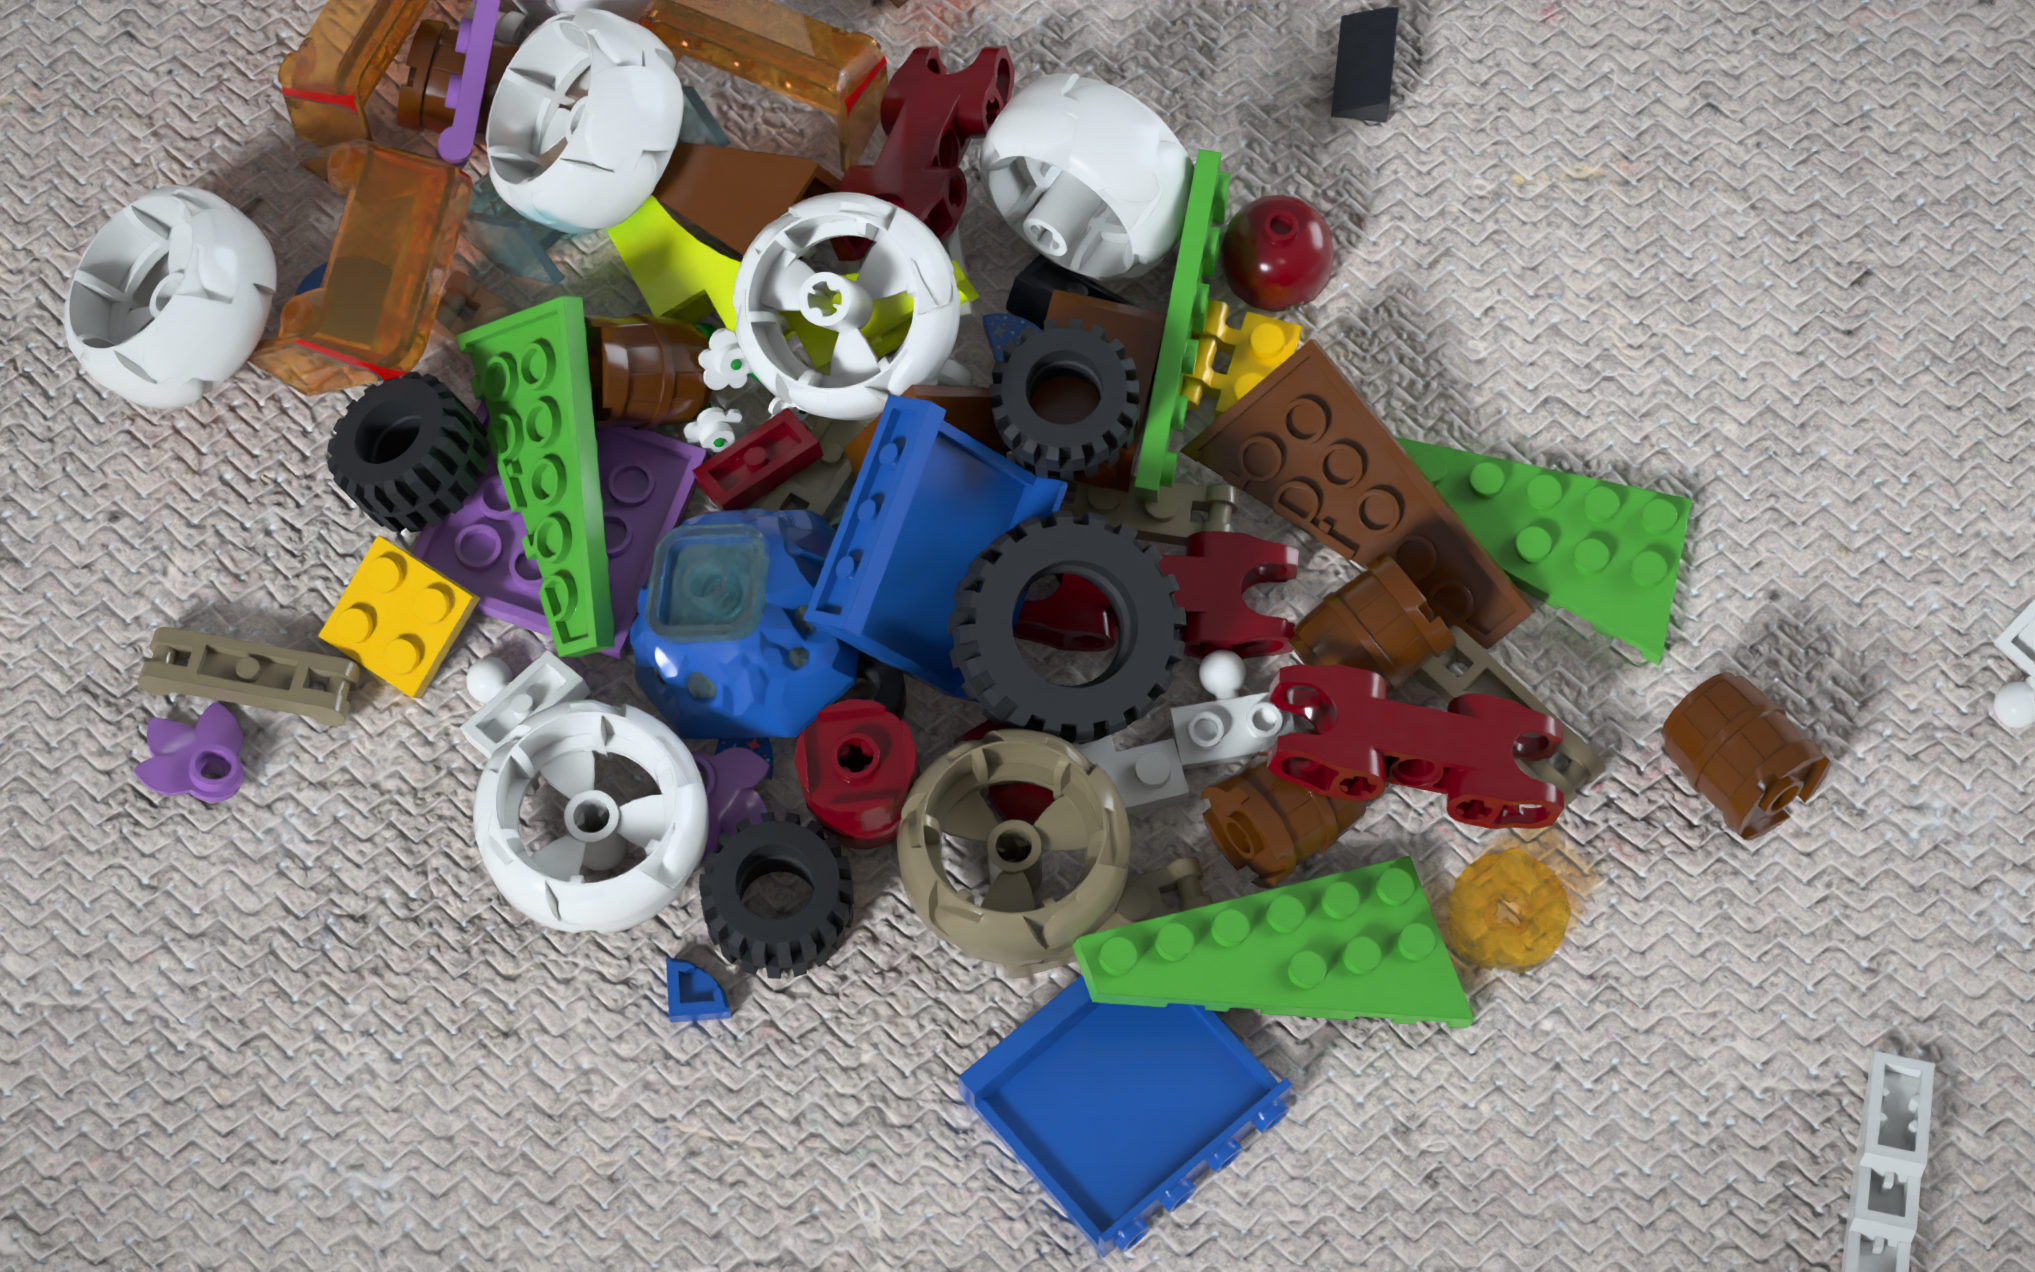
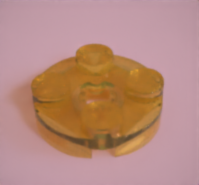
M1507 849L1499 854H1490L1477 859L1467 866L1456 879L1448 903L1449 933L1456 947L1469 961L1478 967L1490 971L1494 967L1500 970H1512V973H1525L1546 963L1560 947L1571 916V907L1568 902L1567 893L1556 874L1545 864L1530 858L1526 852L1519 849ZM1505 900L1508 903L1516 902L1520 905L1519 917L1522 923L1515 925L1509 919L1502 923L1496 921L1494 916L1499 909L1496 902Z

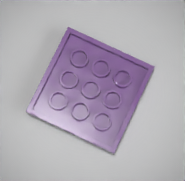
M481 400L475 416L487 431L491 418L485 400ZM612 427L603 431H595V438L598 445L597 459L601 497L603 500L606 554L609 561L608 575L612 613L614 616L615 647L595 653L622 661L630 643V627L639 615L637 599L640 589L645 584L652 567L659 557L658 545L663 543L668 535L680 526L698 485L692 470L706 462L708 454L705 449L649 430ZM490 446V454L484 458L489 465L486 474L479 477L476 482L479 488L473 496L468 495L462 502L464 507L455 515L451 511L444 516L443 523L432 527L429 523L425 524L412 554L480 597L473 611L553 638L539 597L540 588L544 581L537 560L527 559L521 539L528 535L521 512H512Z

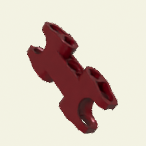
M1006 45L984 47L971 65L953 74H946L947 68L940 59L938 46H920L915 48L903 65L893 74L884 92L880 107V118L883 131L888 138L875 165L850 166L846 170L835 193H861L890 202L921 220L943 245L955 231L967 201V182L963 171L959 168L971 139H985L987 131L1011 99L1015 68ZM839 236L829 239L839 261L862 259L874 242L859 236Z
M1201 531L1188 536L1186 540V556L1162 555L1163 558L1157 562L1165 576L1174 574L1180 588L1173 595L1176 607H1185L1187 625L1180 628L1179 631H1181V641L1186 643L1184 654L1187 656L1204 659L1215 650L1225 649L1236 653L1243 660L1261 656H1276L1293 651L1287 641L1295 635L1293 630L1295 623L1289 622L1285 618L1256 613L1247 606L1242 595L1255 584L1267 582L1281 583L1296 579L1299 550L1285 544L1262 540L1245 533ZM1060 573L1053 574L1060 583V587L1053 595L1042 600L1024 601L1013 630V637L1041 643L1057 650L1100 652L1111 649L1115 645L1118 622L1110 602L1096 586L1079 576Z
M1292 665L1282 667L1278 670L1270 684L1269 701L1283 711L1304 717L1314 725L1319 735L1289 733L1277 737L1273 748L1267 755V769L1280 779L1303 786L1319 795L1349 801H1367L1379 797L1385 790V782L1446 794V811L1452 819L1464 824L1489 829H1537L1549 827L1555 823L1564 810V794L1556 786L1529 777L1520 770L1514 759L1540 761L1552 757L1557 746L1563 741V726L1549 715L1529 709L1513 700L1475 693L1453 698L1448 703L1447 712L1387 700V684L1384 678L1368 670L1343 665ZM1293 686H1308L1315 690L1306 691L1290 688ZM1526 733H1538L1543 736L1530 738L1521 735ZM1303 757L1309 760L1298 762L1289 760L1287 758ZM1521 804H1531V805H1541V807H1537V808H1525V807H1522V806H1519V805H1521Z

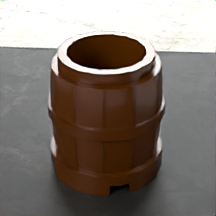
M423 19L419 24L406 62V66H410L407 85L401 84L397 109L398 126L421 133L426 128L441 134L446 128L453 125L456 109L444 107L450 74L462 75L466 54L455 52L459 30L449 29V25L446 22ZM497 35L493 37L474 137L475 144L487 146L485 135L494 95L506 68L520 45L498 39Z
M635 313L626 317L608 318L601 314H584V322L587 329L586 343L589 375L592 384L595 431H603L612 427H630L635 430H647L656 426L684 423L690 421L705 409L713 389H710L705 384L703 379L705 369L699 364L698 360L700 353L710 348L708 339L700 328L693 326L684 319L650 316L646 313Z
M1382 551L1364 565L1366 568L1365 572L1350 580L1337 591H1331L1323 597V601L1293 628L1296 634L1287 642L1304 665H1343L1377 673L1384 678L1388 694L1404 686V681L1421 668L1433 655L1439 658L1456 645L1457 642L1439 616L1436 619L1433 618L1435 615L1426 603V598L1389 555Z
M1730 672L1714 675L1687 694L1670 713L1661 731L1662 738L1665 741L1664 748L1687 777L1689 785L1696 793L1703 794L1721 811L1724 823L1746 841L1764 836L1785 822L1790 816L1784 808L1797 795L1806 803L1824 781L1831 766L1830 760L1822 752L1820 746L1814 740L1806 739L1802 736L1800 731L1787 718L1786 711L1778 702L1771 701L1747 678L1735 676Z
M1313 728L1312 730H1311V729H1301V730L1295 732V733L1319 735V733L1317 732L1316 728ZM1268 745L1258 751L1251 758V761L1234 774H1224L1208 785L1201 792L1200 800L1209 798L1211 808L1203 812L1202 815L1215 844L1227 861L1237 871L1247 865L1253 872L1259 875L1251 883L1260 888L1271 889L1290 876L1296 870L1297 865L1315 854L1323 853L1334 845L1339 837L1349 831L1364 817L1366 807L1370 805V800L1349 801L1319 795L1303 786L1280 779L1267 769V755L1273 748V746ZM1303 757L1287 758L1289 760L1298 762L1309 760Z

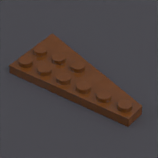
M1310 339L1180 450L1187 457L1205 465L1222 476L1223 480L1232 486L1250 494L1273 509V512L1347 560L1354 561L1364 569H1366L1364 566L1366 563L1384 551L1386 555H1389L1423 594L1427 600L1426 603L1436 617L1439 616L1442 621L1450 626L1455 625L1461 628L1476 643L1486 649L1492 648L1536 612L1316 339Z

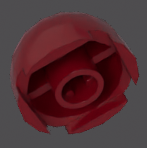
M1286 195L1263 196L1242 206L1230 220L1221 245V268L1223 267V272L1228 278V286L1234 295L1251 307L1270 312L1285 311L1286 306L1296 305L1304 301L1303 306L1314 301L1327 286L1334 262L1331 230L1320 212L1303 200Z

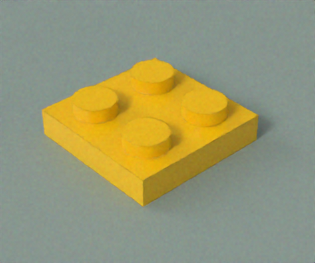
M377 535L318 637L408 696L421 699L480 600V597L389 538Z

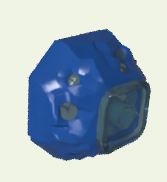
M750 509L748 511L705 512L696 517L686 519L679 527L670 530L659 541L655 549L652 569L645 584L642 585L637 599L639 615L630 627V643L634 653V677L637 686L682 739L797 737L803 729L805 730L818 718V712L826 706L833 704L856 683L860 650L803 620L837 532L823 516L811 510L768 511L764 509Z

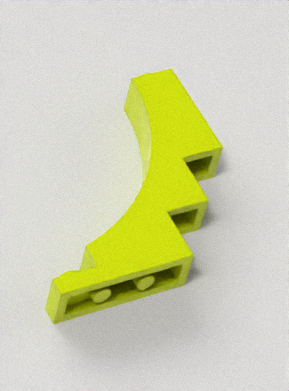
M652 195L627 220L612 228H606L654 316L680 318L687 320L693 325L717 310L726 328L736 334V309L733 307V292L741 262L718 253L693 237L674 220L665 204ZM956 260L951 261L954 267L953 274L956 287L960 294V306L967 301L972 302L980 296L958 262ZM859 273L839 276L856 282ZM907 290L889 297L872 300L873 312L871 318L860 331L868 340L878 359L902 345L908 335L913 318L914 298L908 296ZM837 293L832 298L830 304V311L832 313L837 311L833 304L841 305L842 294ZM779 310V315L786 317L789 329L782 332L785 340L787 341L797 335L816 370L819 373L830 376L831 360L839 332L811 323L803 316L801 310Z

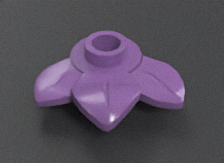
M218 702L212 703L203 712L196 728L168 719L151 717L148 720L147 746L152 758L140 763L135 768L134 773L146 787L159 794L171 796L190 793L197 799L206 802L227 800L239 791L243 783L244 770L241 761L237 757L243 745L244 735L242 728L233 714ZM208 773H217L223 778L213 780L203 776Z
M730 747L714 756L700 751L690 752L699 772H703L706 776L704 788L709 808V832L702 861H704L708 850L717 852L716 839L724 831L732 837L737 834L736 822L748 817L751 825L762 823L760 813L769 812L763 798L756 792L754 787L765 778L770 765L761 756L749 749Z

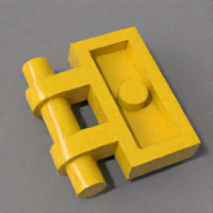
M1218 300L1209 301L1204 332L1192 333V339L1199 340L1193 375L1184 374L1180 395L1189 397L1187 410H1197L1202 395L1219 399L1215 410L1214 420H1216L1296 352L1302 326L1247 311L1241 331L1229 328L1225 324L1230 307ZM1216 351L1233 355L1227 375L1214 372L1211 369Z

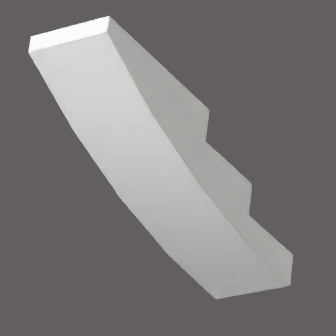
M1877 1051L1873 1052L1853 1170L1841 1272H1909L1911 1242L1917 1231L1921 1177L1927 1166L1935 1063Z

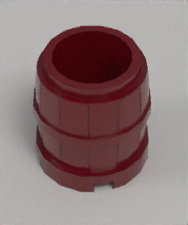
M848 699L826 706L817 713L818 719L809 725L806 732L804 729L802 730L796 743L794 763L808 812L817 823L823 826V831L827 836L833 835L843 846L854 849H874L885 846L897 839L902 807L912 786L921 775L917 750L910 727L902 718L900 721L896 715L888 712L886 706L873 700ZM863 767H864L863 771H860V772H851V771H853V770L860 769V768H863Z

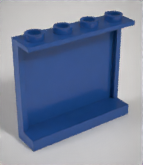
M889 395L803 620L943 695L980 703L976 697L971 700L967 697L961 687V684L966 681L960 667L953 669L949 651L954 648L953 635L947 634L948 616L954 612L956 601L952 597L957 584L965 577L969 570L968 566L974 558L1001 534L1012 529L1018 523L1034 516L1042 518L1047 517L1052 512L1059 511L1068 484L1060 480L1035 476L945 422L943 418L946 410L931 401ZM1030 586L1022 593L1016 603L1012 616V630L1015 628Z
M1083 975L1078 977L958 1076L959 1095L1103 1258L1116 1247L1124 1253L1136 1245L1150 1230L1146 1222L1163 1207L1171 1213L1182 1206L1197 1190L1193 1182L1209 1168H1212L1215 1173H1219L1229 1166L1243 1151V1147L1239 1143L1256 1128L1261 1134H1265L1275 1127L1289 1112V1108L1285 1104L1289 1101L1292 1083L1287 1078L1278 1083L1214 1011L1205 1010L1204 1005L1168 1003L1166 1007L1095 1003L1091 1000Z

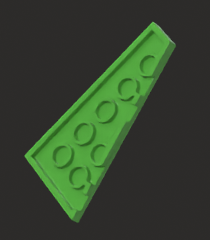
M1198 149L1134 486L1135 499L1158 503L1161 486L1172 488L1178 453L1169 452V446L1173 430L1183 431L1189 397L1180 395L1184 374L1193 375L1199 340L1192 339V333L1204 332L1209 306L1208 294L1210 284H1204L1203 280L1204 277L1214 278L1220 245L1218 244L1220 229L1214 228L1215 222L1224 223L1230 189L1228 188L1231 173L1221 172V152Z
M566 295L455 335L460 353L470 354L476 375L469 380L475 399L485 400L491 418L487 429V437L512 512H521L528 535L521 539L527 559L537 560L544 581L540 588L539 597L559 657H581L615 647L608 575L609 561L606 554L603 522V500L601 497L597 459L598 445L595 438L592 384L589 375L586 343L587 329L584 322L582 297Z
M1395 437L1517 588L1557 610L1564 608L1593 624L1592 629L1611 640L1614 636L1642 651L1640 656L1659 666L1664 649L1692 499Z
M1410 855L1081 936L1076 939L1072 946L1091 1000L1095 1003L1166 1007L1168 1003L1204 1005L1205 1010L1228 1012L1233 1007L1260 1009V1014L1354 1020L1356 1016L1390 1018L1392 1023L1414 1025L1418 1020L1446 1022V1027L1468 1028L1474 1021Z

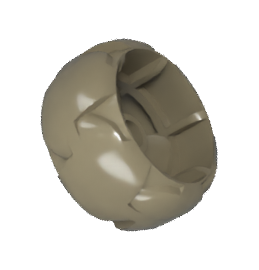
M1018 728L999 729L986 733L981 740L957 743L939 755L922 772L912 786L902 807L897 835V853L901 880L911 906L921 921L938 938L961 948L964 954L982 961L1005 965L1038 963L1056 957L1065 949L1071 947L1078 937L1096 933L1117 906L1125 888L1129 872L1130 826L1127 811L1117 787L1098 763L1093 764L1071 743L1045 732ZM1004 783L1035 785L1053 791L1054 802L1040 815L1033 826L1021 820H1007L998 824L983 797L989 794V787ZM943 832L954 837L987 842L988 879L991 887L981 907L974 904V895L964 888L957 891L949 881L941 860V838ZM1087 848L1084 870L1073 889L1057 902L1051 896L1040 900V909L1036 910L1033 894L1038 890L1042 881V850L1076 851ZM1009 859H1015L1017 863H1011L1006 861Z

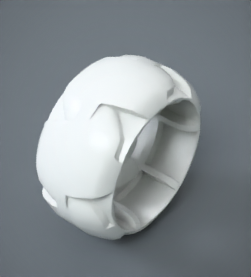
M583 9L579 12L567 11L553 16L540 24L520 45L519 50L506 68L489 112L485 135L490 162L489 175L499 196L522 216L565 233L590 234L600 228H612L631 217L653 192L669 162L673 149H675L680 132L684 98L681 83L674 73L676 61L669 48L647 28L605 10Z
M1058 73L1037 78L1019 90L997 116L987 131L979 157L981 181L987 197L993 202L997 211L1010 228L1041 255L1076 273L1110 282L1138 278L1160 264L1182 236L1195 169L1192 159L1173 132L1155 112L1132 95L1113 85L1090 78L1079 77L1076 73Z
M170 185L150 190L147 196L132 202L112 215L85 249L73 277L64 307V328L70 350L93 380L129 402L157 409H173L197 402L203 397V394L234 376L249 358L263 334L271 308L272 297L277 290V268L272 247L254 221L212 192L187 185Z
M838 192L814 196L790 206L788 212L767 224L747 249L737 272L733 292V307L736 309L737 340L743 356L755 376L771 393L785 403L810 414L831 419L863 420L874 418L883 412L889 395L900 396L911 385H927L928 382L936 379L947 362L957 337L961 311L960 294L953 274L954 267L948 253L935 234L921 220L908 211L890 202L861 193ZM859 236L877 242L867 255L856 282L831 272L815 273L806 263L798 260V258L802 256L809 259L816 253L815 244L834 237ZM907 290L908 296L914 298L913 318L908 335L893 357L885 356L879 361L860 329L871 318L873 312L872 300L889 297ZM837 293L842 294L841 305L833 304L837 311L832 313L830 311L832 298ZM779 310H801L803 316L811 323L839 332L831 360L830 376L811 369L793 353L782 333L789 329L786 317L779 315Z
M574 700L550 706L528 717L514 728L510 734V740L493 752L484 767L476 789L473 806V825L481 857L491 878L502 895L517 910L530 919L556 930L571 933L596 930L600 934L626 930L646 922L669 906L683 891L693 870L698 869L705 852L709 832V808L704 784L693 756L683 741L668 726L652 715L626 704L619 708L596 700ZM598 753L599 759L603 761H611L614 754L622 755L635 761L653 777L661 795L646 796L617 807L615 801L608 794L594 790L595 768L593 754ZM542 775L557 791L570 799L564 812V822L568 834L551 842L529 857L520 836V810L525 795H534L539 789L538 778ZM603 828L598 832L590 833L594 829ZM628 840L645 848L647 858L633 869L605 881L586 883L584 876L579 875L582 864L589 869L598 871L615 867L626 855Z

